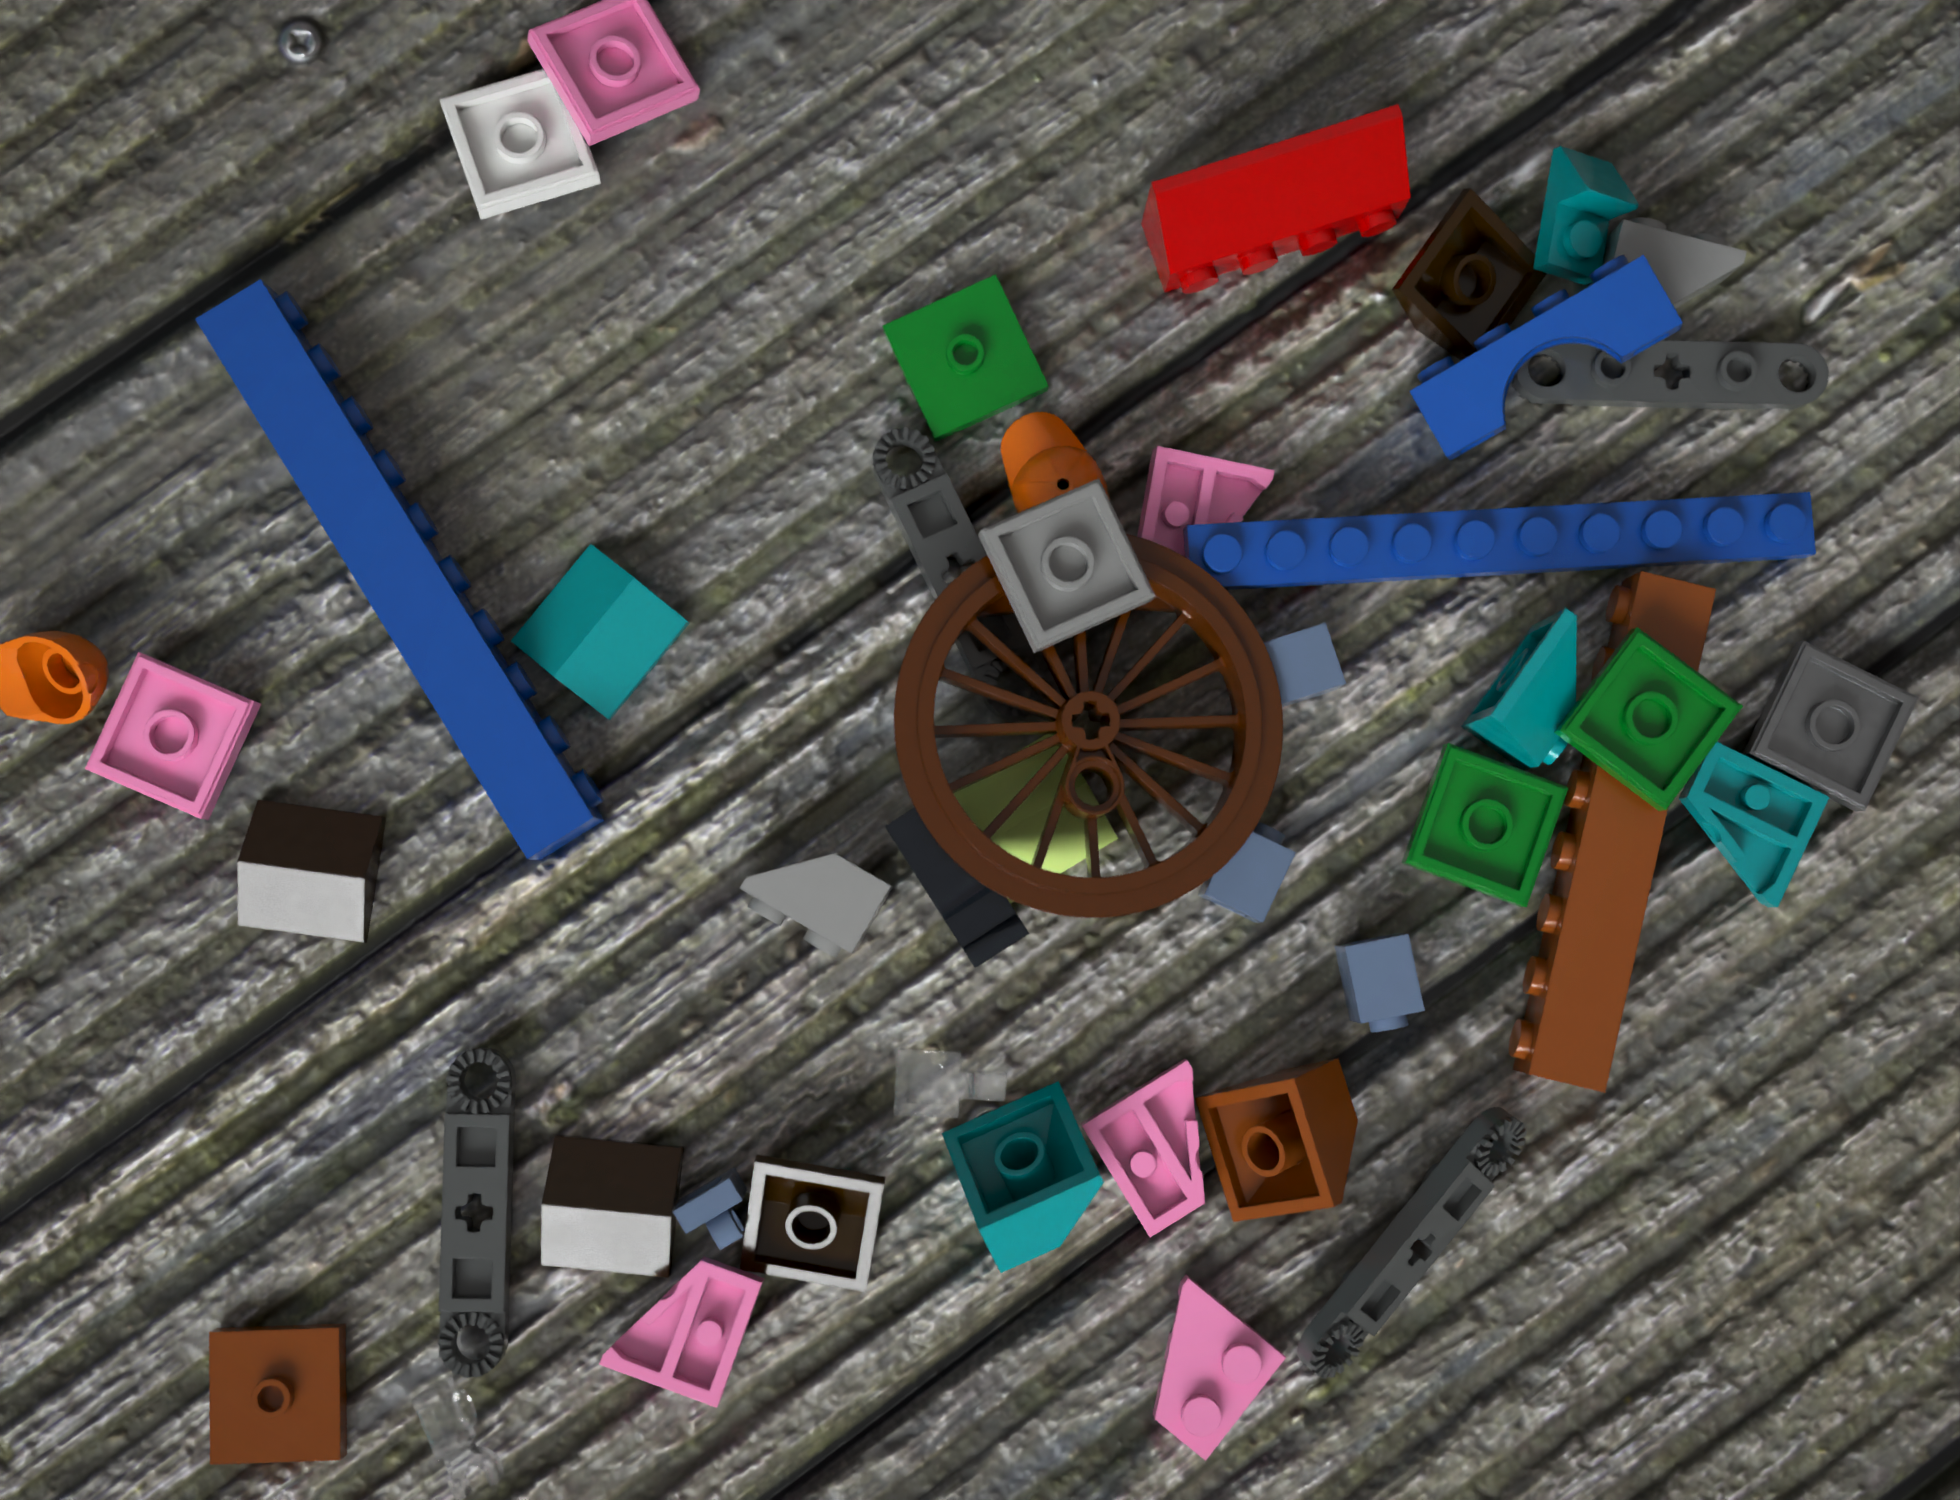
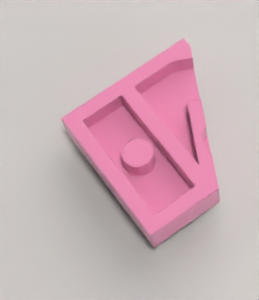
M1157 446L1152 450L1137 537L1158 543L1185 557L1183 529L1187 525L1242 522L1243 516L1273 480L1275 470Z
M1187 1059L1181 1060L1080 1123L1150 1238L1205 1204L1203 1174L1200 1169L1198 1121L1195 1116L1192 1084L1194 1080L1193 1068Z
M704 1256L602 1355L599 1365L717 1408L765 1278Z
M1185 1274L1178 1288L1179 1299L1172 1332H1169L1164 1356L1165 1366L1162 1381L1158 1385L1153 1416L1158 1423L1206 1461L1286 1357L1283 1352Z

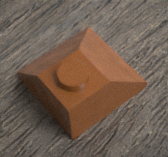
M1339 1058L1284 1069L1195 1098L1233 1222L1332 1208L1342 1203L1358 1119Z

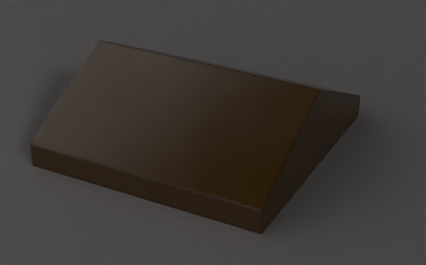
M1466 188L1462 190L1394 285L1392 291L1414 328L1461 361L1477 352L1473 342L1479 337L1502 324L1508 323L1509 326L1512 324L1547 273L1533 269L1535 254L1471 188Z
M258 800L237 860L238 926L367 943L387 817Z
M555 1135L541 1204V1265L669 1278L671 1276L676 1217L673 1214V1210L679 1200L684 1147Z
M757 1154L754 1162L740 1270L866 1292L886 1177Z

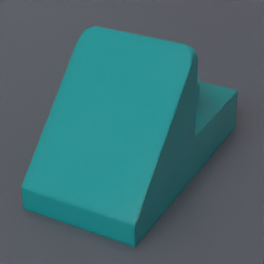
M1563 146L1553 149L1533 269L1583 285L1593 283L1589 275L1603 264L1610 220L1637 210L1639 206L1637 199L1612 163Z

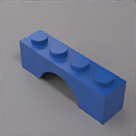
M1625 255L1612 259L1589 275L1594 283L1571 297L1566 289L1552 294L1531 308L1535 316L1534 319L1513 331L1508 323L1502 324L1473 342L1477 352L1454 364L1451 356L1446 357L1427 367L1417 375L1421 384L1410 390V393L1450 461L1506 430L1505 400L1509 386L1518 370L1539 352L1562 344H1583L1600 349L1618 362L1623 363L1681 329L1683 322L1644 255L1630 263Z

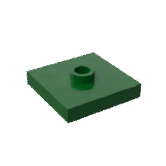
M996 274L882 325L884 335L935 442L1048 391L1049 385Z
M1635 627L1628 632L1554 733L1655 809L1663 811L1669 807L1743 705L1640 628Z
M1446 743L1442 747L1402 864L1513 905L1527 907L1569 787Z

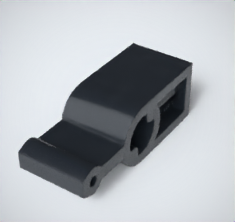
M915 807L885 826L975 968L1029 934L1006 897L989 889L969 875L941 848L926 828Z

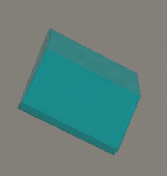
M590 544L513 637L511 642L554 678L607 719L611 720L688 626L689 622L631 574Z

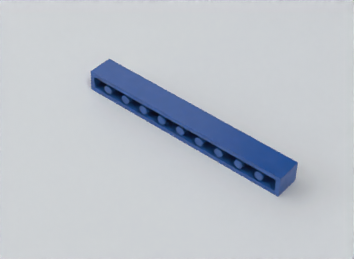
M259 279L195 318L525 857L540 861L603 822L604 819L596 807L604 801L599 789L584 769L577 773L572 769L563 754L565 750L571 747L565 734L551 715L542 719L530 701V698L537 694L534 684L517 661L509 666L496 646L504 641L500 629L484 608L475 612L464 594V591L472 587L469 579L454 557L449 555L443 559L431 541V538L439 534L435 524L419 502L410 506L398 486L406 481L404 474L386 449L378 453L376 452L365 434L374 429L370 419L353 396L346 400L342 397L333 382L341 377V373L320 343L312 347L301 330V328L309 324L308 319L288 291L278 295L262 279Z

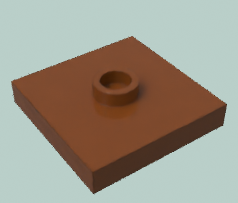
M346 1323L216 1328L209 1332L210 1465L341 1460L347 1455Z

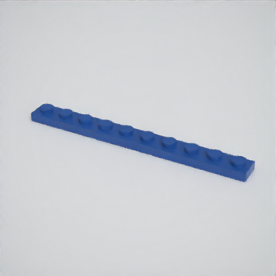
M1810 492L1187 525L1183 529L1185 557L1208 572L1226 590L1802 559L1816 554Z

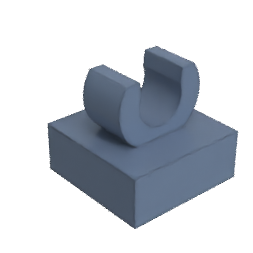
M735 1167L679 1199L673 1214L685 1234L705 1223L716 1245L722 1250L744 1236L742 1232L745 1231V1225L733 1206L743 1201L747 1187Z

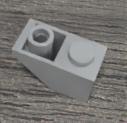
M1640 217L1630 220L1623 219L1607 236L1602 265L1621 255H1625L1629 263L1644 255L1676 309L1725 280L1744 264L1747 251L1727 246L1728 242L1717 235L1698 233L1687 236L1666 230V225L1658 220Z
M834 853L748 876L744 879L739 889L753 896L747 906L748 908L780 926L786 916L808 928L803 937L805 941L836 958L841 948L850 953L856 952L893 886Z

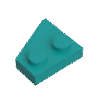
M1716 742L1686 782L1679 800L1759 903L1767 907H1778L1829 800V796Z

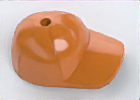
M1032 412L1014 421L1006 430L1001 441V456L1017 513L1098 478L1110 500L1107 483L1098 464L1059 417L1048 412ZM1065 481L1069 487L1066 490H1061L1057 487V483Z
M42 631L29 633L0 643V708L10 717L55 724H71L89 715L106 690L109 677L106 657L96 645L82 636L62 631Z

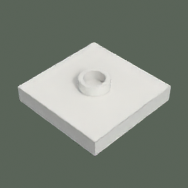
M544 69L439 99L481 220L601 184L589 145Z

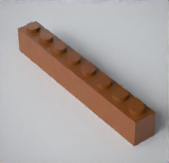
M1640 571L1622 580L1621 585H1616L1613 588L1607 603L1605 618L1607 622L1613 624L1608 646H1602L1597 653L1592 670V680L1628 632L1635 627L1640 628L1698 672L1716 589ZM1583 755L1580 770L1574 769L1567 783L1569 788L1564 803L1565 806L1571 807L1566 832L1560 831L1552 848L1551 867L1557 869L1552 894H1545L1539 907L1537 929L1543 932L1538 957L1532 956L1525 969L1523 992L1529 994L1524 1020L1517 1019L1513 1026L1509 1041V1055L1515 1057L1513 1066L1515 1071L1605 1093L1668 808L1658 811Z

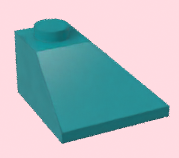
M1565 608L1532 625L1461 726L1522 770L1538 767L1542 762L1551 765L1568 744L1554 731L1576 703L1577 615Z
M1059 1081L942 1133L978 1230L1000 1273L1060 1247L1104 1183Z

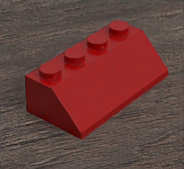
M1399 104L1151 182L1141 224L1164 292L1182 288L1184 294L1199 292L1216 284L1219 281L1218 275L1240 268L1243 275L1255 274L1274 266L1278 262V256L1297 250L1301 251L1302 256H1310L1336 245L1338 242L1337 237L1356 231L1360 232L1361 237H1370L1394 227L1397 224L1396 219L1399 218L1411 198L1403 115Z

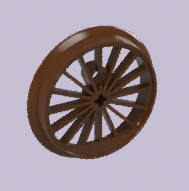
M1126 534L1155 594L1152 601L1133 610L1176 613L1177 618L1107 695L1103 694V690L1131 610L1117 616L1091 691H1089L1085 631L1073 636L1076 692L1054 646L1052 645L1041 650L1061 693L1060 695L977 620L986 617L1015 614L988 555L971 565L955 578L930 606L908 645L896 687L894 735L899 766L912 803L933 838L963 870L989 889L1024 906L1062 916L1105 918L1134 914L1171 902L1203 884L1233 858L1252 834L1269 802L1280 766L1283 744V712L1280 690L1268 651L1251 619L1235 598L1215 578L1197 564L1165 546L1130 534ZM1184 624L1189 625L1197 633L1212 654L1213 662L1118 706L1114 703ZM965 631H969L1052 707L949 670L944 666L946 657L960 635ZM1214 672L1222 674L1232 708V715L1120 719V716ZM938 681L1050 722L935 726L934 705ZM1083 710L1088 711L1090 721L1100 722L1101 728L1090 739H1086L1084 728L1073 727L1072 724ZM1232 728L1234 743L1229 772L1120 732ZM1053 735L949 784L942 769L936 746L937 738ZM1059 746L1055 753L983 832L965 813L953 794L1052 747ZM1118 747L1221 784L1223 791L1205 823L1202 824ZM1068 754V759L1031 864L1013 856L990 838L1063 757ZM1120 769L1192 834L1190 840L1163 861L1156 859L1124 793L1125 784ZM1093 772L1102 778L1107 788V797L1103 804L1092 806L1079 799L1075 791V780L1078 774ZM1063 805L1073 816L1084 819L1087 877L1069 876L1042 869ZM1116 807L1144 865V869L1124 875L1101 877L1097 819Z

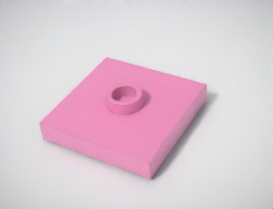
M601 0L528 30V43L589 146L698 100L700 88L648 0Z
M138 652L85 769L195 817L209 820L260 709L261 703L147 654Z

